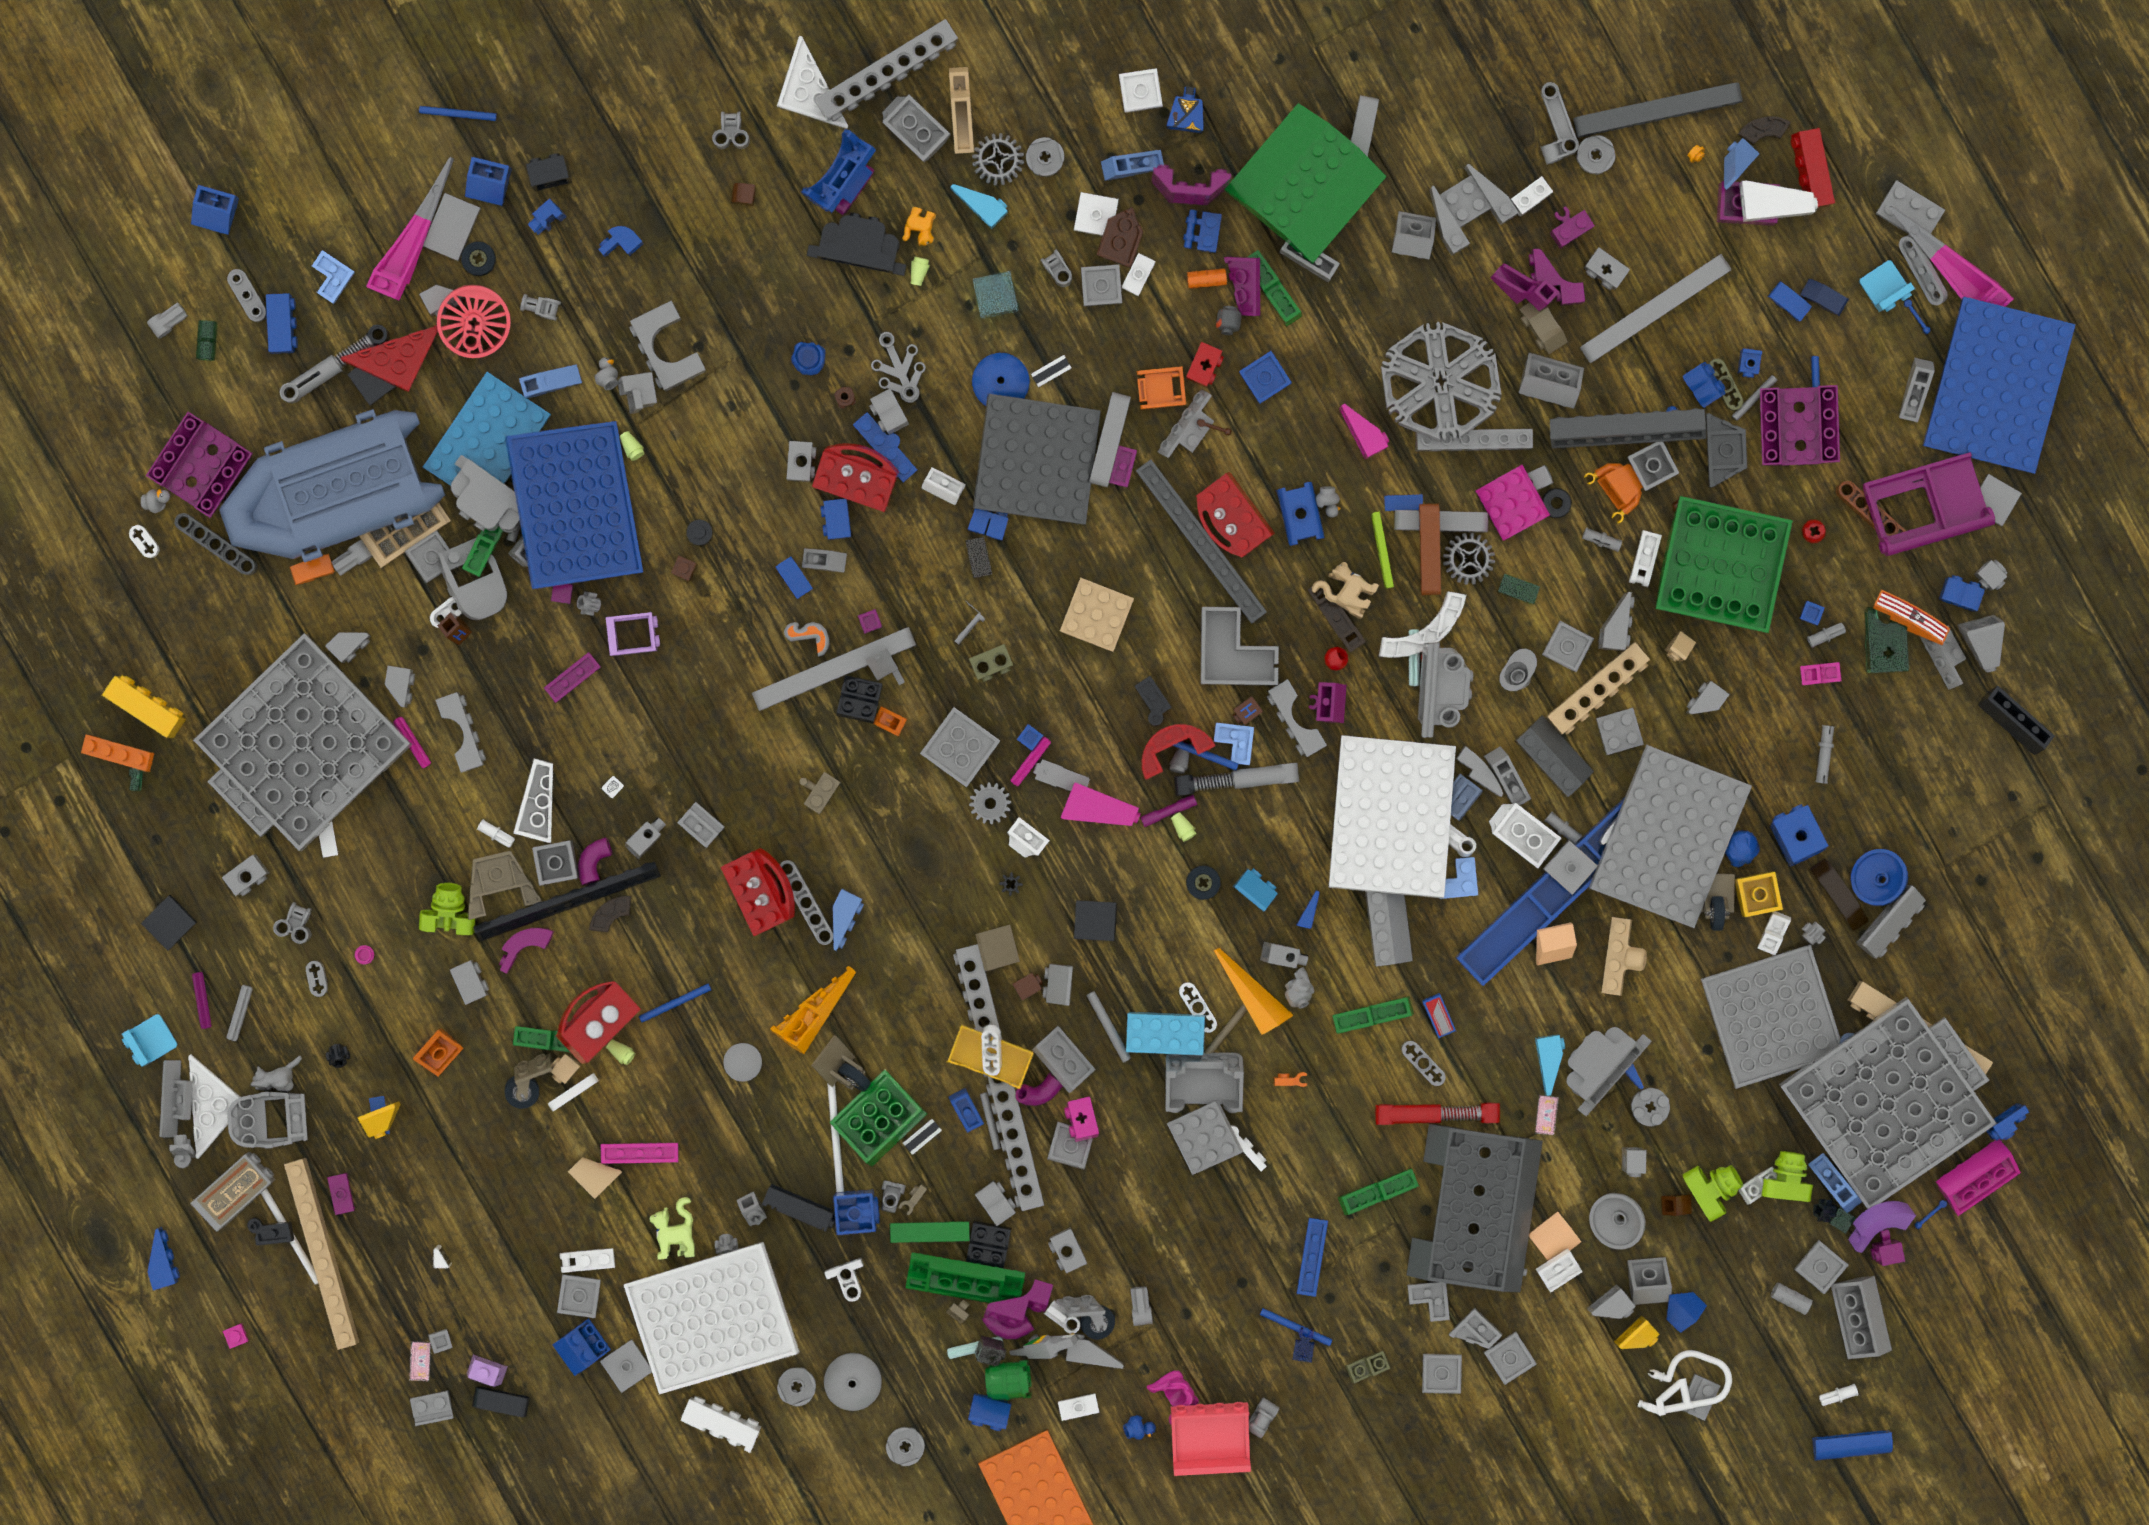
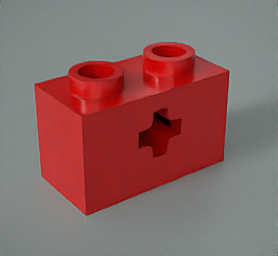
M1201 342L1185 379L1206 388L1208 384L1212 385L1216 374L1213 373L1216 366L1220 367L1224 358L1221 356L1222 350ZM1208 361L1211 368H1207L1205 371L1202 369L1201 363Z

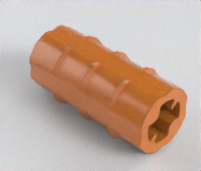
M1226 269L1187 272L1188 288L1227 285Z

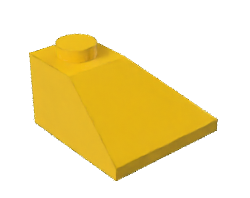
M399 1101L358 1117L369 1138L374 1136L375 1139L386 1135L385 1131L390 1129L401 1105Z
M1640 1316L1614 1343L1620 1349L1646 1348L1648 1345L1650 1347L1654 1345L1658 1340L1657 1336L1660 1334L1643 1316Z

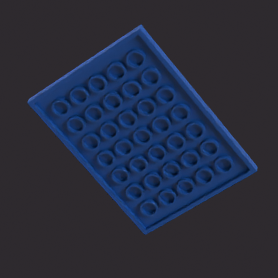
M1962 297L1923 446L1958 455L1971 452V458L2035 474L2076 324Z
M616 421L505 437L532 589L643 572Z

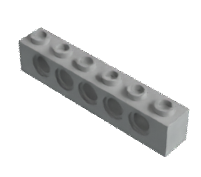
M1533 429L1471 430L1460 439L1456 432L1457 436L1454 441L1451 434H1446L1445 442L1442 441V434H1439V442L1415 432L1416 451L1531 450L1533 448Z

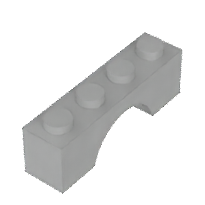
M1288 679L1267 691L1269 694L1266 696L1271 706L1275 705L1278 712L1276 714L1281 722H1286L1288 726L1286 731L1291 739H1296L1298 743L1296 748L1301 756L1305 755L1308 757L1327 746L1318 729L1302 728L1293 719L1292 705L1298 695Z
M456 692L436 699L441 717L454 720L463 731V744L458 752L455 753L460 772L463 773L485 765L486 756L483 749L480 750L477 743L480 742L477 732H473L471 724L474 723L471 714L466 712L465 706H467L464 695Z

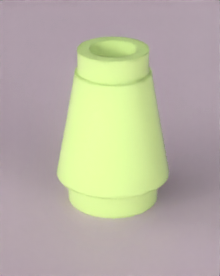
M914 257V260L911 261V284L922 286L930 266L928 259Z
M629 431L619 436L627 458L634 461L644 455V447Z
M1181 812L1171 817L1178 837L1183 842L1196 835L1195 828Z
M614 1039L606 1046V1049L621 1064L628 1065L636 1054L632 1048Z

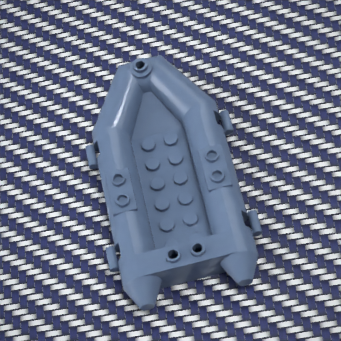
M374 409L355 415L358 423L288 448H285L283 441L264 447L266 455L256 459L219 509L231 545L291 559L302 556L305 563L322 557L321 549L391 524H394L395 530L413 525L412 517L430 511L445 496L441 484L421 482L407 444L406 437L420 424L417 414L415 412L393 410L376 416ZM372 417H373V419H374V420L369 421V422H366V423H364V424L361 423V421H364V420L369 419V418H372ZM282 449L281 453L272 456L270 455V453ZM406 516L409 517V518L404 519V520H401V521H399V522L396 521L397 519H400V518H403V517H406ZM317 548L316 551L305 554L306 551Z

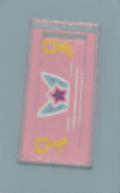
M1539 1095L1534 1133L1554 1135L1559 1097Z
M411 1342L409 1380H430V1342Z

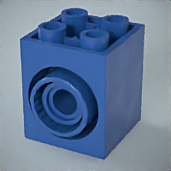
M1800 804L1792 808L1789 814L1785 815L1783 812L1772 819L1773 822L1770 828L1789 867L1827 849L1828 844L1808 805L1803 807ZM1796 834L1801 835L1804 841H1798Z
M874 1189L835 1192L834 1207L837 1235L876 1232L880 1219L878 1198L874 1197Z

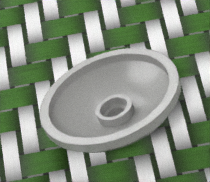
M1620 1193L1606 1194L1600 1197L1591 1208L1589 1221L1592 1232L1604 1245L1613 1249H1627L1635 1245L1642 1238L1645 1231L1643 1211L1627 1195Z
M847 1353L837 1357L828 1366L824 1376V1388L828 1398L837 1407L848 1411L862 1410L871 1405L878 1397L882 1384L881 1374L877 1365L869 1357L859 1353ZM849 1381H855L856 1385L854 1387L849 1386Z

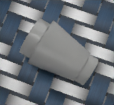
M1178 748L1169 763L1171 765L1170 770L1184 774L1185 770L1188 769L1190 752Z

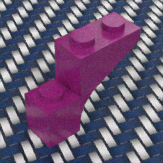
M1533 249L1531 251V254H1529V265L1533 266L1532 280L1543 281L1547 279L1554 287H1558L1559 293L1556 295V301H1560V306L1583 304L1585 302L1583 282L1571 283L1562 279L1541 249Z
M1502 264L1490 277L1516 304L1526 298L1538 311L1546 307L1559 293L1547 279L1543 281L1532 280L1507 264Z
M1035 1279L1031 1290L1026 1295L989 1303L984 1317H987L992 1322L1000 1321L1010 1327L1021 1328L1027 1307L1035 1312L1046 1311L1053 1285Z

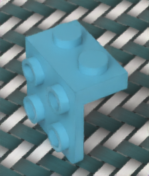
M1890 260L1859 280L1860 285L1878 312L1884 309L1886 312L1896 306L1894 302L1900 298L1902 301L1912 296L1911 291L1915 289L1911 282L1909 284L1905 282Z
M159 1014L122 1033L124 1045L132 1050L133 1060L137 1065L140 1064L141 1067L148 1065L178 1045Z

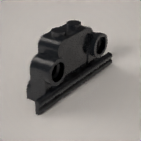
M857 213L843 216L840 219L839 225L833 222L826 224L822 230L820 245H809L807 256L901 276L905 275L907 266L906 264L895 262L900 248L899 241L894 235L886 234L885 226L880 222V219L871 216L868 219H864Z

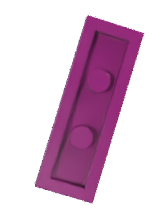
M588 652L546 685L544 689L554 702L557 703L599 670L601 666Z

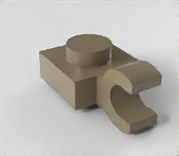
M922 1183L919 1187L915 1185L909 1193L912 1197L909 1200L902 1201L898 1208L901 1209L903 1205H908L909 1211L907 1215H910L914 1206L928 1187Z

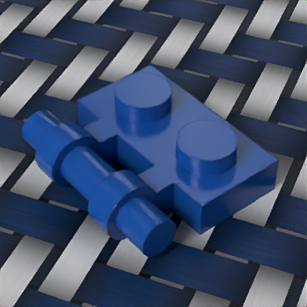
M1189 210V216L1186 217V234L1183 236V240H1185L1184 248L1191 249L1192 242H1197L1198 251L1216 253L1222 214L1203 212L1202 219L1196 218L1197 210ZM1195 225L1200 226L1199 236L1193 235Z

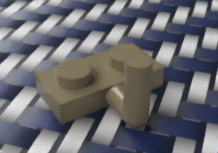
M826 772L823 773L817 784H814L807 778H801L800 784L812 791L804 805L821 814L841 782Z

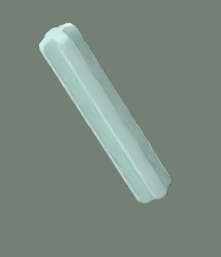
M1409 630V636L1419 632V630ZM1420 653L1409 656L1410 686L1420 685Z
M994 1337L948 1348L947 1353L949 1359L1002 1347L1004 1343L1001 1337Z

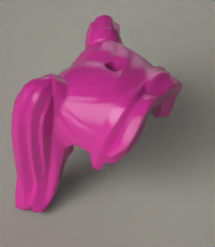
M1171 1371L1155 1383L1147 1385V1389L1152 1393L1164 1391L1172 1406H1191L1199 1403V1399L1194 1395L1193 1389L1184 1380L1180 1371ZM1171 1415L1169 1416V1423H1170V1425H1171Z

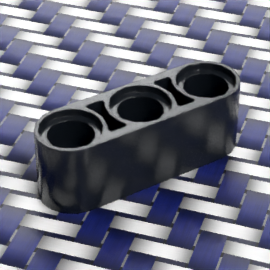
M477 1386L472 1406L503 1414L527 1417L530 1397Z

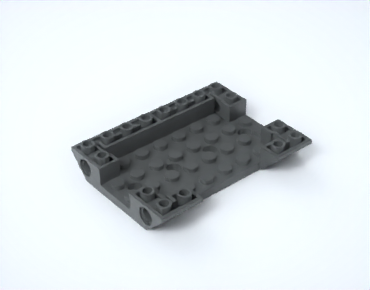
M1429 1124L1423 1162L1443 1166L1433 1240L1412 1237L1406 1275L1423 1280L1502 1292H1521L1543 1140ZM1482 1147H1488L1490 1150V1154L1486 1158L1481 1157L1479 1154ZM1477 1185L1484 1187V1193L1481 1196L1474 1194V1188ZM1472 1223H1476L1479 1226V1230L1475 1234H1471L1468 1231V1227ZM1467 1261L1473 1263V1269L1470 1272H1465L1462 1268L1463 1264Z

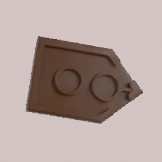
M1133 207L1108 218L1096 253L1099 257L1129 268L1132 267L1143 234Z

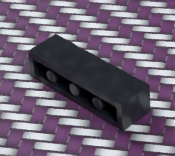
M1998 685L1987 691L1978 703V706L2033 755L2045 750L2055 737L2054 734Z

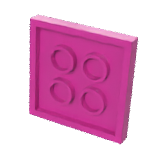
M1523 465L1476 490L1503 541L1550 516Z

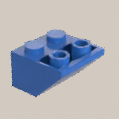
M472 157L467 174L465 197L503 206L512 171L511 167Z
M198 185L192 206L191 225L229 235L239 198L229 193Z
M589 1318L552 1344L574 1376L588 1368L611 1350Z
M974 1393L968 1420L972 1421L971 1424L976 1426L990 1425V1429L996 1431L1006 1429L1011 1402L992 1400V1398H988L986 1395Z

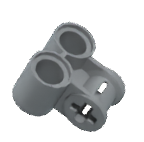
M721 112V129L715 131L712 137L713 143L718 149H726L729 147L730 142H733L734 146L738 149L748 147L750 139L747 132L741 130V112H737V114ZM725 135L727 140L725 143L719 144L716 142L717 137ZM744 135L746 141L743 144L736 143L737 136Z
M293 902L288 911L287 919L275 922L273 926L274 933L280 937L291 934L292 940L298 944L308 942L311 938V931L305 925L312 909H305ZM282 922L288 926L286 933H282L279 930V925ZM300 929L306 934L304 940H300L297 937V932Z
M1262 1398L1249 1419V1432L1262 1438L1280 1407Z

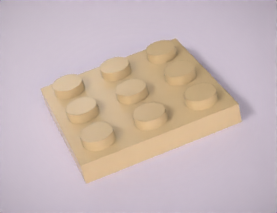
M1080 578L1060 632L1114 652L1134 598Z

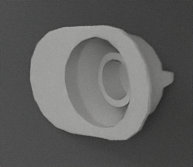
M1519 649L1509 658L1501 671L1499 680L1505 690L1518 691L1529 685L1537 667V658L1531 650Z

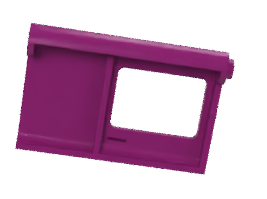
M1971 452L1863 484L1864 495L1880 541L1879 550L1882 554H1885V556L1894 555L1995 524L1993 510L1991 507H1986L1971 461ZM1917 488H1924L1935 522L1888 536L1876 504L1877 500Z

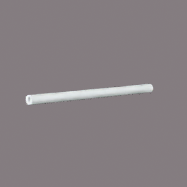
M827 1083L831 1121L838 1114L835 1084L831 1087ZM831 1125L836 1192H844L840 1136Z
M266 1188L261 1195L277 1222H287ZM294 1235V1241L290 1242L314 1284H317L318 1280L314 1267Z

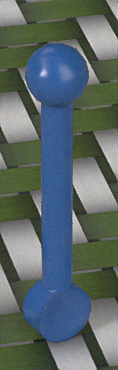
M1906 300L1904 306L1913 313L1922 326L1923 332L1929 334L1930 328L1924 324L1914 310L1912 301Z
M1941 1200L1939 1202V1205L1934 1210H1932L1920 1222L1918 1221L1915 1223V1228L1920 1229L1922 1227V1224L1926 1222L1931 1216H1933L1939 1209L1945 1208L1947 1206V1202Z

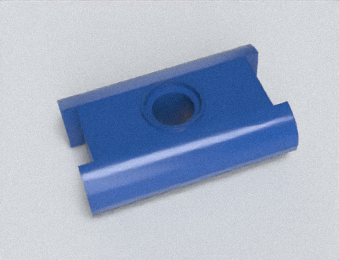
M1312 482L1304 483L1303 488L1286 491L1285 488L1277 490L1289 546L1298 545L1297 541L1316 537V540L1325 538ZM1298 509H1303L1306 512V517L1298 519L1295 512Z

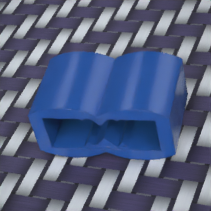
M1706 362L1701 363L1683 375L1686 384L1703 408L1726 394L1724 384L1715 378L1713 367Z
M1952 575L1951 578L1947 577L1945 579L1939 600L1977 612L1985 589L1980 588L1981 584L1970 581L1968 584L1963 582V578Z

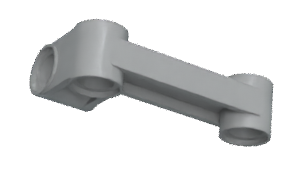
M1553 82L1546 83L1541 89V97L1557 137V141L1540 146L1547 165L1575 154L1579 147L1559 88ZM1548 87L1553 88L1555 95L1552 97L1547 96L1545 89ZM1565 142H1573L1574 150H1567L1564 146Z

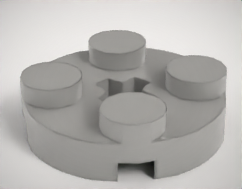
M1600 135L1588 137L1579 145L1576 160L1585 172L1597 175L1602 174L1615 161L1613 144L1609 139ZM1591 151H1600L1599 155L1601 158L1594 160Z
M1047 137L1039 138L1029 146L1026 153V162L1029 169L1035 175L1042 177L1052 176L1062 168L1064 151L1058 142ZM1043 152L1051 156L1048 162L1040 160L1039 157L1042 156Z
M1645 1088L1637 1092L1632 1098L1631 1111L1634 1118L1645 1126L1660 1125L1669 1114V1099L1662 1091L1656 1088ZM1654 1102L1655 1110L1647 1112L1648 1108L1645 1105Z
M803 1367L789 1368L779 1378L778 1394L784 1402L790 1405H805L815 1394L816 1381L814 1376ZM795 1381L802 1384L799 1392L791 1388Z
M912 1427L895 1429L889 1435L886 1444L889 1458L902 1466H910L918 1462L925 1448L922 1435ZM903 1441L911 1444L908 1448L909 1451L905 1452V1449L900 1448Z

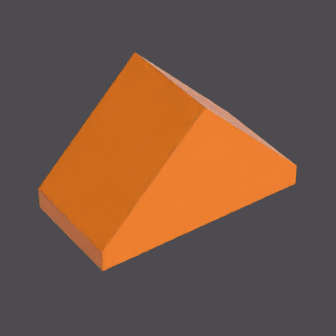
M880 707L874 724L900 736L908 719Z

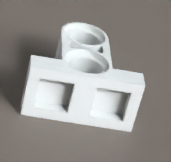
M862 1258L825 1270L826 1279L837 1276L844 1297L848 1301L852 1302L859 1299L861 1286L855 1269L863 1267ZM843 1269L850 1270L851 1277L848 1279L843 1278L841 1271ZM855 1287L858 1290V1294L855 1297L849 1296L847 1293L848 1288Z

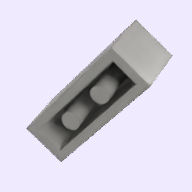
M1285 242L1280 250L1281 254L1328 283L1340 265L1339 262L1324 253H1321L1312 264L1287 242Z

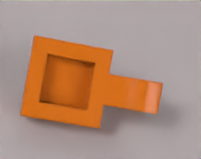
M1300 1072L1295 1077H1290L1288 1073H1279L1278 1077H1274V1086L1297 1085L1305 1087L1307 1083H1301L1299 1079L1301 1076H1307V1073Z

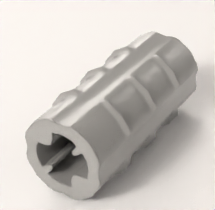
M1778 1282L1775 1284L1770 1295L1771 1298L1804 1315L1809 1311L1813 1301Z

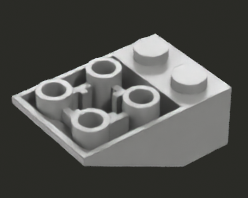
M1632 592L1623 594L1601 627L1598 649L1623 651L1626 650V647H1629L1630 635H1627L1628 628H1631L1632 616H1629L1630 609H1633L1634 597H1631Z

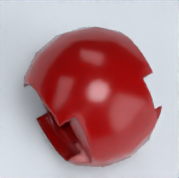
M1811 519L1802 527V536L1809 543L1821 542L1825 537L1826 528L1819 520ZM1816 527V532H1818V535L1815 534L1812 536L1810 528Z
M1340 647L1330 648L1324 657L1326 666L1334 671L1345 668L1349 660L1347 652Z

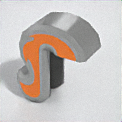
M796 622L786 626L784 635L789 641L816 638L818 657L825 655L829 649L830 638L827 630L821 624L815 622L807 623L801 629L798 628L799 623Z

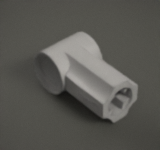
M177 302L162 314L159 313L147 321V324L156 337L160 339L171 332L172 328L188 317V315Z
M362 540L351 545L347 549L348 551L331 562L341 576L356 565H361L372 557V554Z
M1147 1286L1130 1288L1133 1306V1325L1153 1324L1151 1307H1149Z

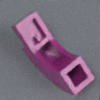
M529 928L513 935L501 949L507 952L508 955H503L499 963L502 966L500 971L506 974L509 973L517 955L527 946H538L547 949L555 931L547 928Z

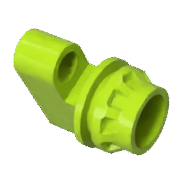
M441 883L436 886V892L432 895L431 902L433 910L420 911L419 930L435 932L436 927L444 928V931L456 929L457 935H472L475 933V919L468 920V913L460 912L465 909L464 896L461 893L462 887L460 885Z
M1780 1151V1155L1775 1161V1165L1778 1168H1773V1172L1777 1173V1179H1763L1761 1196L1811 1202L1813 1184L1801 1182V1177L1807 1176L1806 1173H1803V1170H1807V1165L1804 1161L1805 1155Z
M1732 1165L1719 1167L1716 1171H1710V1180L1707 1179L1699 1166L1683 1174L1686 1184L1710 1222L1726 1214V1209L1719 1197L1721 1196L1725 1201H1728L1730 1196H1735L1738 1190L1743 1187V1182Z

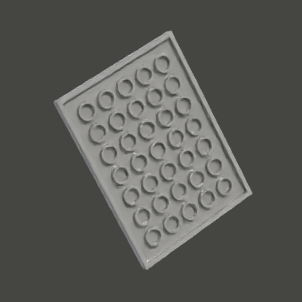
M1646 745L1589 888L1695 928L1752 786Z

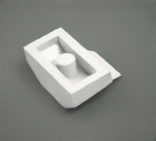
M1020 817L1008 831L1009 846L1025 858L1031 855L1038 856L1050 841Z

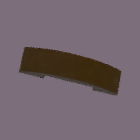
M1312 587L1307 590L1350 653L1366 643L1343 608L1325 598L1323 588H1319L1316 593L1312 592Z
M1826 858L1810 868L1816 880L1823 886L1853 932L1869 921L1849 888Z

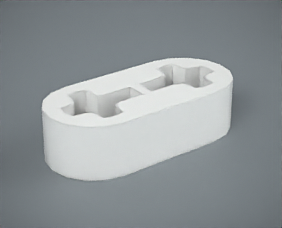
M135 525L130 529L129 537L142 555L154 558L159 554L158 544L145 527ZM136 529L138 531H143L141 533V536L144 538L143 541L139 537H134L136 535ZM146 542H147V544H148L149 546H153V545H154V548H153V552H154V553H153V554H151V553H149V552L146 553V551H147V547H146V545H145Z

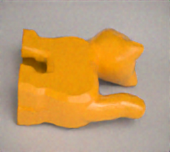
M913 207L911 215L906 221L902 240H909L912 230L920 232L918 235L919 246L933 243L934 237L931 234L933 220L936 217L935 213L927 211L925 217H920L919 214L922 212V209Z

